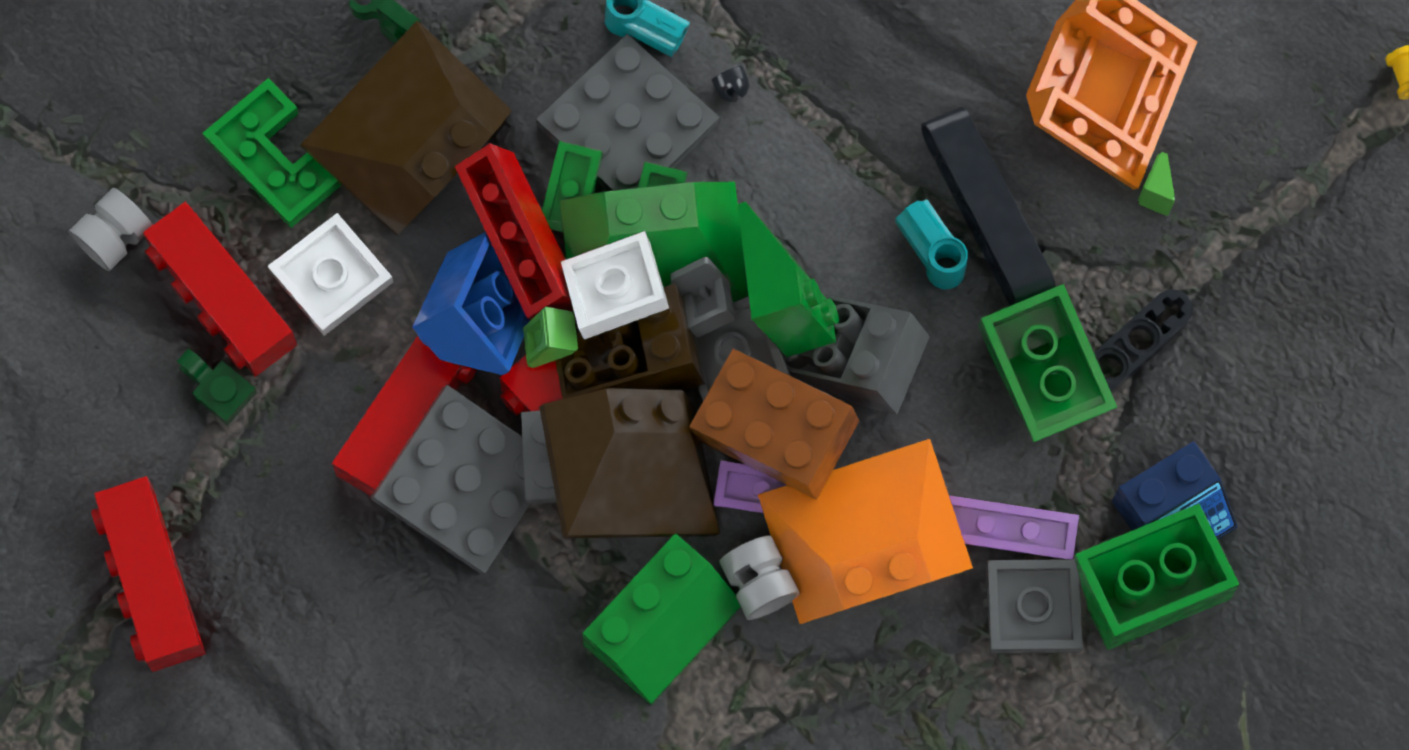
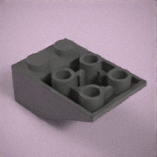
M823 294L827 299L831 298L837 308L839 322L834 325L836 343L790 357H786L783 354L790 376L855 405L897 415L930 336L911 312Z

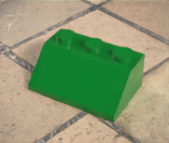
M1199 503L1074 555L1088 611L1107 650L1231 600L1240 585Z
M675 533L582 633L583 643L589 651L652 705L741 607L734 592L713 566Z

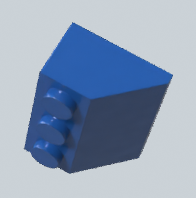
M486 232L447 252L412 327L417 332L421 342L429 346L440 360L504 375L510 371L523 340V327L531 319L526 317Z

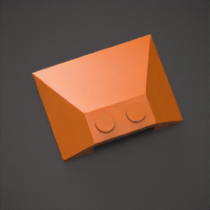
M1075 0L1057 20L1026 93L1034 125L1133 190L1139 189L1197 41L1137 0Z
M930 439L833 470L817 500L788 485L758 494L770 535L783 558L780 564L781 569L789 570L800 592V595L792 600L799 624L973 568Z

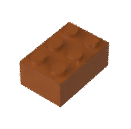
M733 348L689 427L699 442L817 500L856 429L859 419L851 405Z

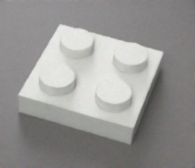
M338 213L268 265L272 276L324 336L393 283L390 273Z
M645 231L561 262L578 328L584 339L669 309L652 247Z

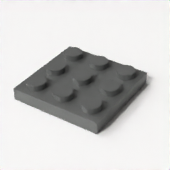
M626 34L536 119V124L557 145L559 141L602 151L603 156L596 181L607 191L638 188L644 162L674 168L720 124V117L634 39Z
M446 385L441 389L370 499L478 573L485 574L530 505L525 500L522 436Z

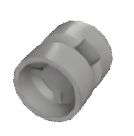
M112 188L95 204V215L85 214L68 231L75 243L92 260L107 271H110L127 254L126 245H136L144 237L143 232L152 226L148 217L116 188Z
M763 536L744 543L731 550L719 561L730 586H737L740 589L736 594V598L747 620L758 619L778 611L800 595L789 570H783L779 567L783 558L772 536Z

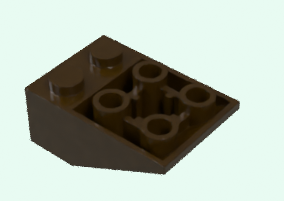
M676 284L663 287L669 309L584 339L579 331L575 317L578 349L571 355L555 360L563 399L603 389L686 390L705 384L695 336L688 329L683 297Z

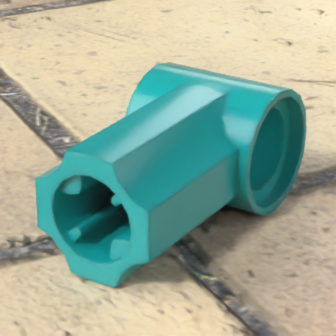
M606 0L604 23L610 32L618 36L628 34L670 57L677 52L689 29L690 22L649 0ZM625 5L634 12L623 15L614 8Z
M918 200L907 206L895 218V224L926 267V275L929 281L940 289L957 287L963 281L968 259L966 246L959 239L952 236L928 200ZM941 258H950L957 265L953 268H943L936 261Z

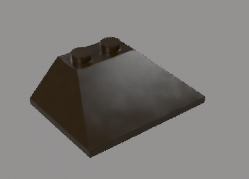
M417 20L300 146L397 236L458 173L455 166L476 153L495 133L512 110Z
M603 389L545 403L539 407L563 538L672 537L675 533L679 537H706L720 534L703 445L689 427L696 415L695 406L683 390Z

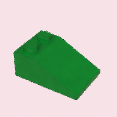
M747 202L738 204L751 319L786 357L836 343L834 325L838 324L839 317L833 300L831 298L827 299L823 295L815 279H811L781 241Z
M1064 284L980 319L978 323L979 330L995 367L1033 443L1117 408Z

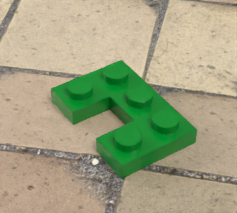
M268 78L202 134L209 145L292 228L336 191L341 184L308 153L292 164L269 140L295 118L299 112L292 101Z
M559 141L542 212L551 230L563 233L561 200L593 194L603 156L602 151ZM644 162L638 188L686 183L688 173Z

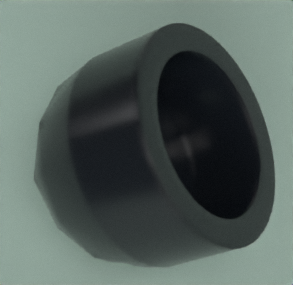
M743 66L728 69L711 80L716 92L727 102H736L738 95L743 98L748 93L750 86Z

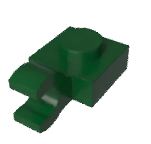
M354 0L348 2L350 11L356 18L361 20L378 19L380 31L393 43H396L417 20L421 23L420 19L394 0H372L368 5H359Z
M189 348L176 361L180 365L179 369L199 385L192 393L194 399L227 426L257 394L256 388L223 361L212 370Z

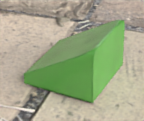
M1161 152V154L1158 153L1138 201L1139 205L1165 216L1169 215L1175 202L1168 154Z
M544 307L523 327L528 367L535 368L566 357L578 349L575 317L571 311Z

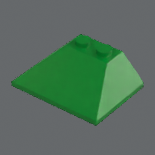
M688 182L606 191L560 201L566 260L645 231L652 247L663 287L672 285L670 280L671 273L703 257H708L728 279L733 303L748 297L735 182Z

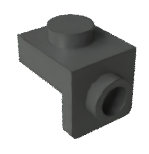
M703 257L670 274L671 284H676L683 296L688 329L697 338L736 319L729 281L708 257Z

